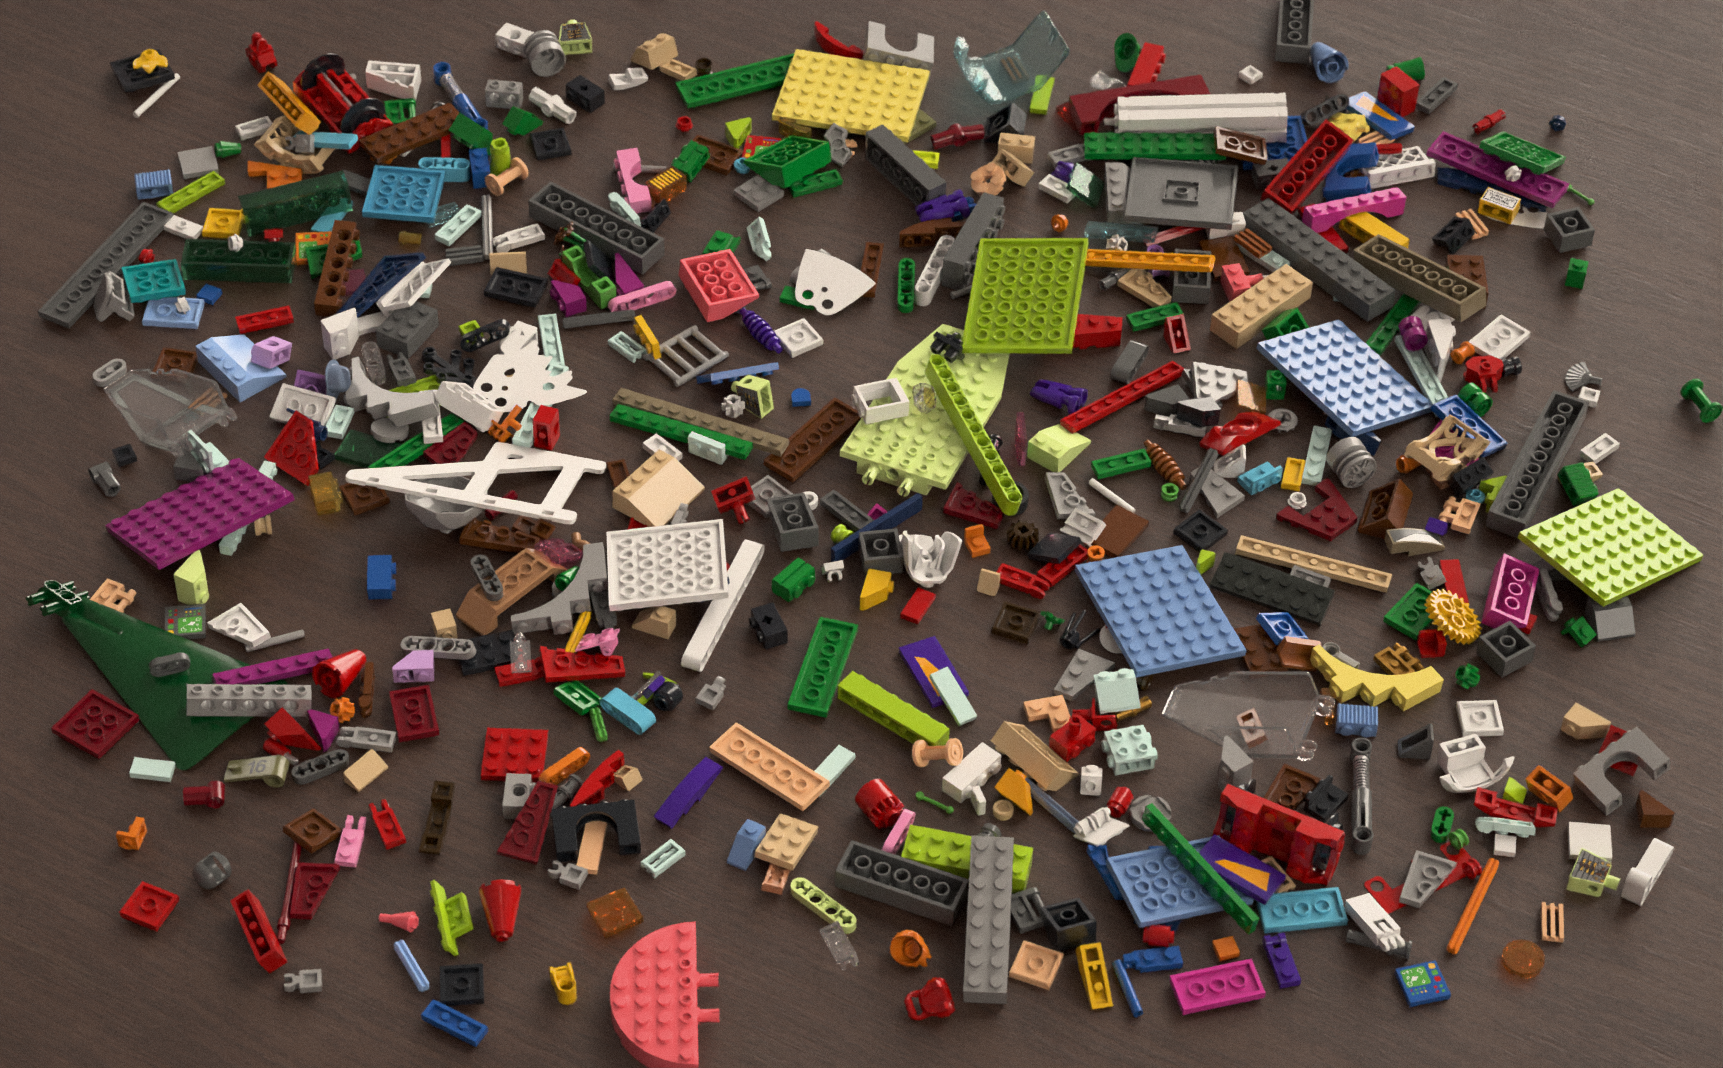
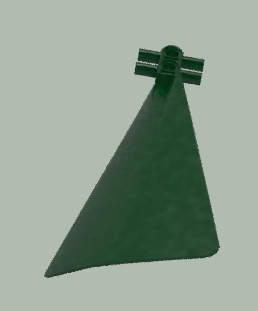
M47 580L37 593L26 596L28 606L39 603L43 604L40 607L42 616L45 617L56 613L62 618L66 627L132 711L139 715V720L169 758L175 762L178 769L188 770L199 763L228 737L255 717L186 716L187 684H214L212 680L213 673L250 666L249 664L90 600L88 591L75 594L72 592L76 590L73 581L60 584L57 581ZM178 652L186 653L189 656L191 665L183 672L162 677H155L150 673L149 663L154 658ZM280 679V680L271 681V682H266V683L257 684V685H288V684H287V682H286L284 679Z

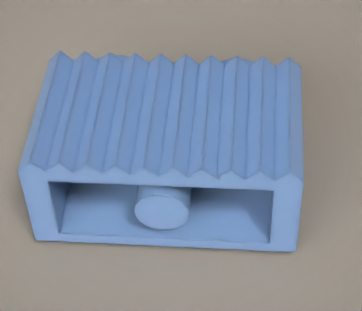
M170 170L134 175L138 200L173 194Z
M1344 703L1337 704L1335 733H1340L1344 736L1351 734L1361 735L1366 738L1376 736L1378 707L1353 706L1352 704L1345 705Z

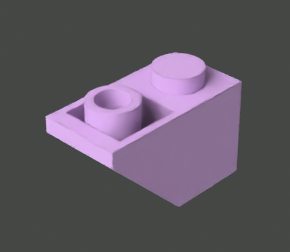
M412 651L392 667L394 683L434 681V651Z

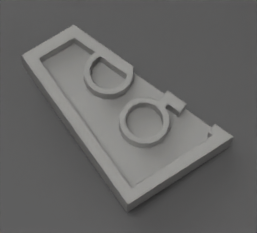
M1198 467L1197 469H1195L1194 471L1191 472V474H1190V479H1191V480H1193V478H1194L1195 474L1197 473L1199 467ZM1212 469L1199 491L1206 498L1208 506L1214 510L1216 518H1219L1243 502L1245 497L1244 494Z
M1047 472L1045 474V481L1057 519H1068L1075 507L1095 517L1093 509L1087 507L1086 500L1075 491L1076 487L1064 472Z
M1078 649L1054 688V695H1063L1064 699L1073 701L1094 682L1093 675L1103 671H1111L1115 668V662Z

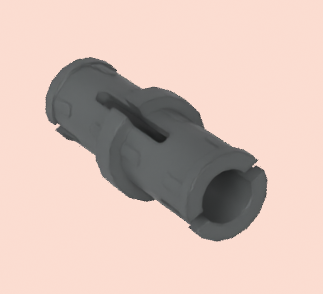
M1119 268L1116 271L1110 272L1106 278L1098 282L1099 289L1106 291L1111 286H1116L1118 280L1130 271L1129 268Z

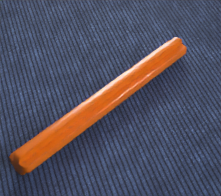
M1493 858L1488 860L1447 945L1446 950L1448 953L1453 955L1458 953L1498 869V860Z

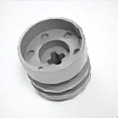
M546 30L537 31L525 40L523 45L524 53L535 74L548 77L561 71L566 63V56L554 33Z
M1356 437L1340 440L1329 450L1326 457L1330 468L1347 488H1355L1366 483L1377 469L1375 459L1366 450L1360 439Z

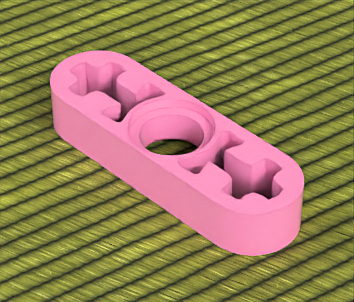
M907 809L903 810L885 841L882 851L896 855L908 834L910 825H913L915 812Z

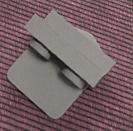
M111 271L105 272L94 299V310L97 320L102 322L113 312H116L120 317L130 321L134 318L133 303L130 302L127 289L124 288L123 279Z

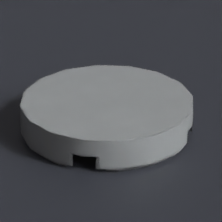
M381 418L372 423L370 433L378 441L395 443V440L401 442L408 437L409 427L408 425L396 427L389 418Z
M1152 795L1138 797L1133 801L1130 808L1132 823L1137 828L1148 832L1153 831L1141 820L1147 805L1153 803L1168 821L1171 819V808L1168 803L1160 797H1151Z

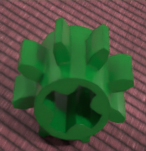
M1469 663L1466 666L1461 665L1455 673V677L1458 679L1456 684L1467 690L1469 687H1475L1480 681V675L1477 674L1479 669Z

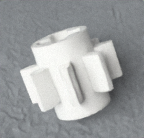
M1112 235L1111 239H1107L1106 250L1126 251L1128 243L1124 236Z
M732 394L727 396V398L724 397L722 411H725L726 416L735 418L743 414L745 401H741V396Z

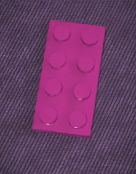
M1252 959L1171 975L1169 979L1183 1015L1265 998V990Z

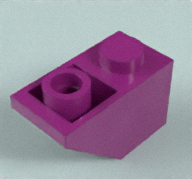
M556 280L551 281V298L556 300L559 310L563 311L566 317L587 311L586 297L579 286Z

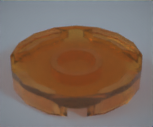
M1519 939L1513 940L1505 946L1501 961L1504 968L1510 974L1520 975L1521 978H1530L1541 972L1545 963V955L1537 944L1529 940Z

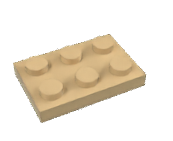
M780 813L755 850L754 857L793 871L818 833V826Z

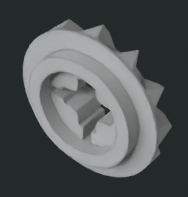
M1275 409L1268 415L1280 421L1284 418V423L1273 429H1278L1279 433L1281 431L1287 433L1289 430H1294L1295 426H1297L1298 418L1290 410Z

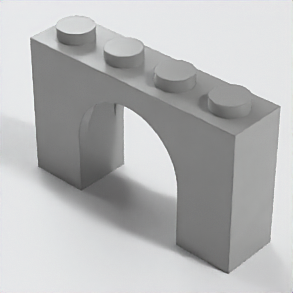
M869 21L864 33L863 60L931 71L934 63V37L918 33L913 44V50L900 51L887 43L884 24Z
M1638 727L1625 732L1622 738L1610 743L1603 752L1595 754L1584 766H1579L1573 773L1574 784L1606 816L1622 805V794L1605 777V772L1611 765L1620 761L1633 762L1639 765L1654 781L1670 770V759Z

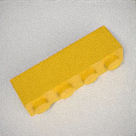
M1367 212L1356 213L1340 220L1339 228L1362 243L1380 234L1408 249L1410 239Z

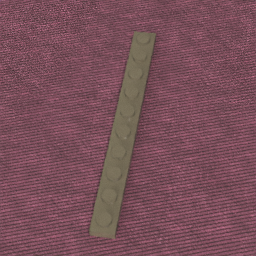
M620 388L612 399L615 406L621 404L753 442V448L777 456H781L789 445V439L628 389Z

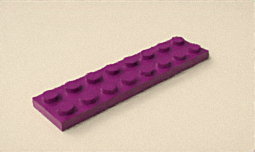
M1444 131L1427 150L1426 156L1552 209L1569 188V183L1545 173L1541 175L1531 172V169L1526 167H1518L1519 170H1522V173L1517 181H1507L1505 171L1512 166H1516L1514 162L1503 161L1495 154H1486L1478 145Z

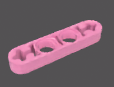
M665 281L615 297L609 301L608 308L611 312L637 310L668 300L675 296L677 290L671 281ZM654 293L652 297L647 298L648 295ZM638 298L634 303H630L633 299Z

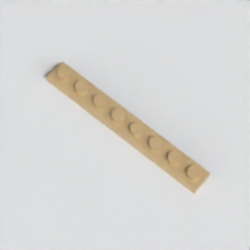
M1242 535L1235 553L1288 568H1293L1296 565L1331 579L1385 593L1388 591L1392 578L1390 573Z

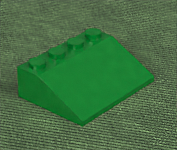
M790 135L743 160V162L772 185L787 188L790 184L802 180L804 176L813 174L815 170L824 168L826 164L832 162L828 141Z

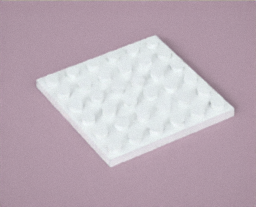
M723 519L607 532L610 611L729 598Z

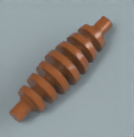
M1146 440L1143 445L1147 448L1146 453L1156 471L1168 482L1177 485L1181 490H1185L1187 488L1184 482L1185 476L1174 458L1157 443L1152 444L1150 440Z

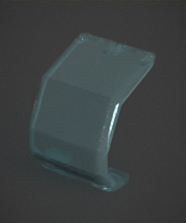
M1042 11L1012 45L983 57H968L967 54L970 47L964 37H957L953 56L974 92L987 104H1001L1040 90L1069 56L1070 49L1059 31H1057L1047 12Z

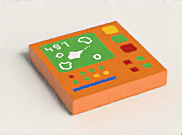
M332 231L296 233L297 265L308 264L305 247L329 244Z

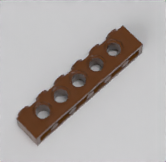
M334 221L314 302L315 315L331 317L343 306L342 296L346 295L345 283L349 282V268L353 266L352 254H356L355 241H358L360 236V230H357L356 222Z

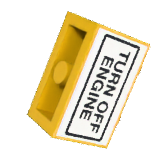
M1488 187L1480 199L1478 213L1511 224L1519 212L1521 199Z

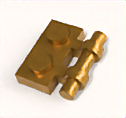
M1399 643L1393 646L1395 651L1387 647L1376 653L1373 661L1388 675H1402L1413 673L1415 670L1425 669L1421 665V661L1417 657L1414 658L1409 653V650L1405 646L1402 647Z

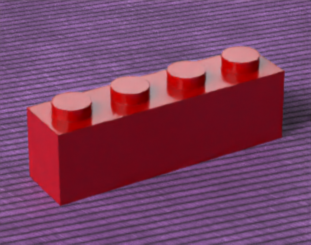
M1144 43L1127 86L1157 82V74L1161 73L1162 64L1166 60L1165 46Z
M249 889L230 900L258 963L269 974L286 964V957L260 901Z

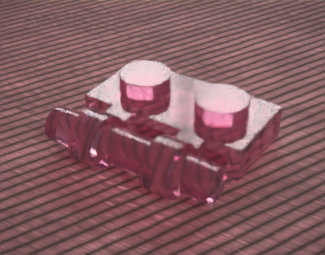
M552 538L550 541L541 540L534 546L535 550L544 552L550 558V561L555 564L572 562L583 558V551L572 543H565L563 539Z

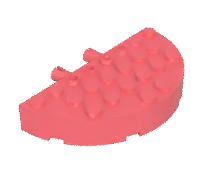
M696 922L670 925L643 937L621 958L612 977L610 1007L614 1030L624 1048L637 1061L648 1068H699L698 1025L705 1022L719 1023V1008L700 1009V1007H697V989L699 987H719L718 973L699 974L697 972Z

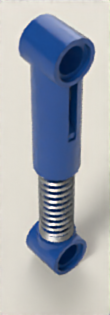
M446 62L436 63L433 67L435 84L443 86L452 100V105L461 114L488 130L487 120L480 116L468 96L463 94L453 79L450 65Z

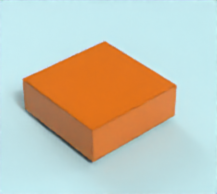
M1233 936L1212 941V946L1219 962L1240 956V951Z

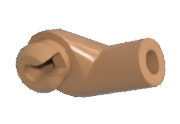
M579 532L571 534L573 549L576 552L583 553V545L591 543L581 540Z

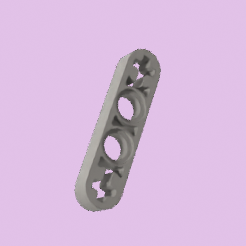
M408 636L401 642V648L405 655L412 651L424 650L429 644L434 645L430 649L434 651V658L468 660L476 654L473 642L468 639ZM446 646H453L449 651H443Z

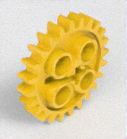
M1437 589L1425 600V606L1427 607L1425 611L1430 613L1428 618L1433 619L1432 624L1437 625V630H1442L1444 636L1449 635L1451 641L1455 639L1457 643L1461 641L1463 645L1466 643L1469 645L1481 634L1482 627L1479 626L1481 622L1476 620L1479 616L1473 614L1474 609H1470L1468 607L1469 603H1464L1463 598L1459 599L1456 593L1452 595L1450 590L1446 592L1444 589L1441 591Z

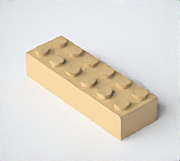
M1285 264L1213 313L1210 331L1238 349L1261 333V330L1281 312L1296 308L1310 299L1313 282Z

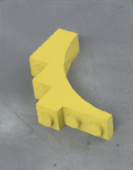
M1320 645L1312 649L1310 657L1312 665L1330 682L1328 689L1330 695L1340 704L1360 694L1362 700L1373 707L1391 698L1393 703L1404 712L1439 693L1444 681L1432 666L1402 675L1374 674L1358 670L1331 656Z

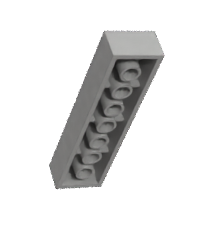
M971 836L963 1002L1007 1004L1013 837Z

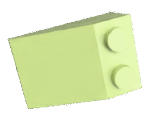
M1057 424L1039 431L1028 441L1027 458L1052 472H1061L1091 443V440L1077 432L1072 434L1063 426Z

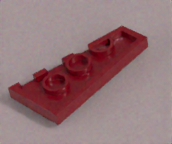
M537 781L496 854L537 865L558 785Z

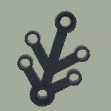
M426 347L422 351V361L425 362L423 372L428 375L436 374V382L440 384L442 381L465 383L473 389L477 380L472 375V369L475 364L472 358H465L463 361L465 374L459 371V360H461L462 356L461 350H451L450 358L452 359V365L439 357L433 347ZM435 362L436 364H438V365L441 366L442 368L435 367L434 364H432V363Z

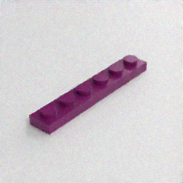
M328 648L213 673L212 680L214 684L257 685L312 673L313 667L318 662L333 656Z

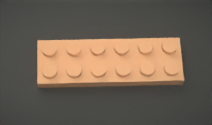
M738 723L730 727L709 747L710 753L801 811H804L830 786L829 780Z

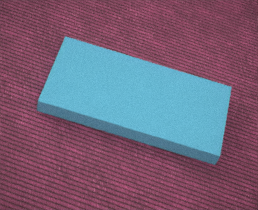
M1339 887L1275 893L1266 905L1256 900L1264 934L1343 926L1348 923Z

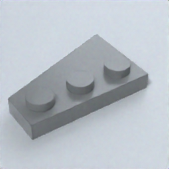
M1416 850L1399 902L1420 908L1456 868L1457 862Z

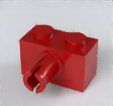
M747 476L711 491L720 514L733 509L738 524H744L741 516H743L745 522L750 520L744 504L754 501L756 498Z
M1073 715L1072 718H1069L1068 723L1050 735L1049 748L1064 761L1068 762L1070 759L1076 758L1086 747L1092 746L1095 742L1096 728L1080 715Z

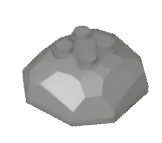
M463 476L425 478L415 481L464 490L470 479ZM404 493L407 509L423 525L432 529H440L442 533H450L452 530L466 526L485 510L484 508Z

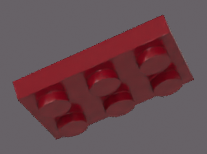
M429 685L389 691L399 742L439 736V728Z

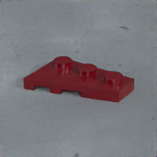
M958 482L943 507V513L994 529H998L1004 517V513L1000 508L987 500H981L976 497V493L970 490L968 492L963 489L962 485Z
M297 862L290 910L291 919L313 918L338 874L340 864Z

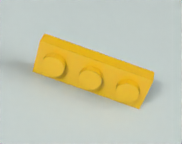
M642 315L634 317L636 325H633L635 334L639 335L642 345L645 344L647 353H651L655 360L662 358L659 342Z

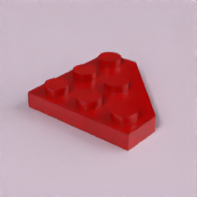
M296 410L264 458L276 463L277 467L309 486L319 471L314 427L311 419Z

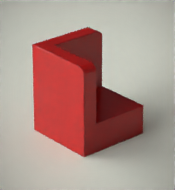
M1437 629L1420 630L1417 639L1420 657H1444L1447 642L1443 631H1438Z

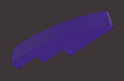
M705 757L679 783L656 812L654 818L672 829L682 814L686 815L695 801L701 800L723 767Z

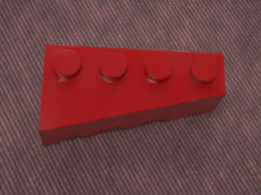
M1078 314L1073 348L1079 347L1082 350L1087 349L1089 346H1095L1096 348L1120 346L1123 317Z

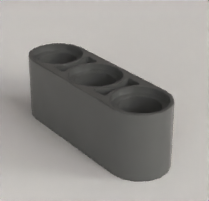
M1130 340L1114 364L1110 378L1129 384L1144 362L1149 346Z

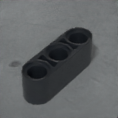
M1338 94L1305 110L1300 115L1303 125L1310 126L1345 109L1349 105V98L1345 94ZM1337 98L1342 100L1341 106H1338ZM1323 106L1327 108L1326 114L1322 112ZM1308 113L1313 117L1312 122L1307 119Z

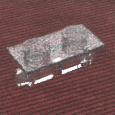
M517 633L514 641L510 642L511 673L532 672L530 640L526 641L522 633Z

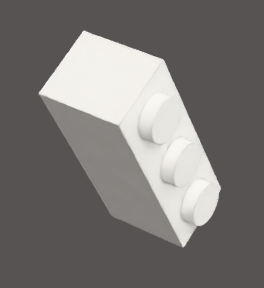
M982 742L959 765L955 766L943 777L942 791L959 803H962L966 798L969 799L972 787L984 786L988 778L999 772L1001 769V754Z

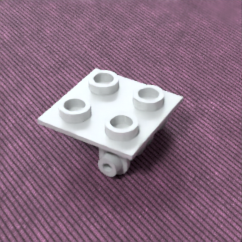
M1101 807L1090 814V817L1087 816L1076 823L1074 827L1076 834L1073 837L1098 847L1099 845H1104L1113 836L1121 834L1124 829L1129 827V824L1110 818V809L1108 807Z

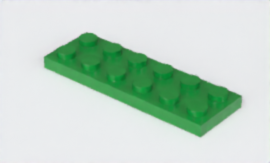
M825 617L819 618L790 696L788 710L827 718L858 632L857 624Z

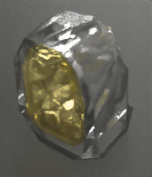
M919 383L913 386L912 394L917 410L924 414L934 410L936 406V391L934 387L926 383Z

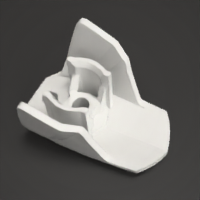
M903 531V535H899L903 553V564L911 579L927 588L933 587L934 583L941 584L944 582L955 565L962 539L951 532H944L941 537L936 535L934 542L930 536L908 535L907 531Z

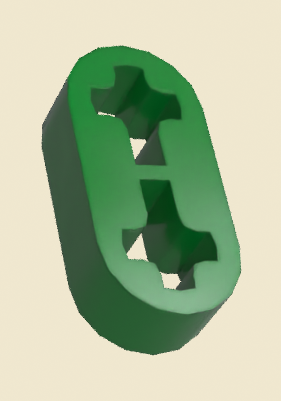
M1439 807L1435 812L1430 837L1437 843H1444L1449 838L1454 812L1448 807ZM1442 815L1446 816V820H1445V821H1442V820H1441V819H1442ZM1439 828L1443 829L1442 834L1438 833Z

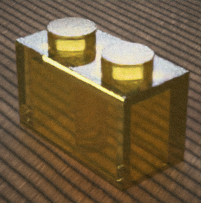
M331 471L310 475V490L317 515L340 512V503H343L341 491L337 492L339 489L337 478L333 479Z

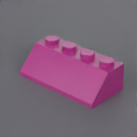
M1504 553L1494 567L1481 623L1494 629L1508 621H1511L1517 628L1526 627L1540 569Z

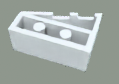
M442 381L435 395L439 405L473 424L481 432L489 430L493 424L492 420L498 423L503 414L502 410L465 383Z

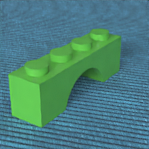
M578 245L562 251L563 263L581 279L578 285L600 309L608 307L609 301L616 297V286L607 276L600 279L588 268L585 252Z

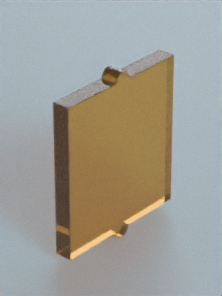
M1238 379L1236 381L1237 406L1248 409L1250 412L1254 411L1265 415V387Z

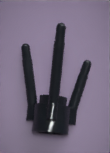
M1085 610L1081 612L1073 626L1076 613H1072L1065 631L1060 637L1061 645L1068 650H1072L1074 647L1079 649L1084 642L1100 632V628H1097L1079 640L1080 634L1076 631V628L1086 614Z

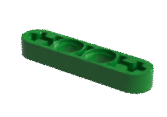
M903 258L899 261L897 308L902 313H909L914 308L915 261L910 258ZM906 277H907V278H910L911 280L905 281V280H902V278H906ZM909 290L910 293H903L902 291ZM904 300H908L907 305L904 304Z

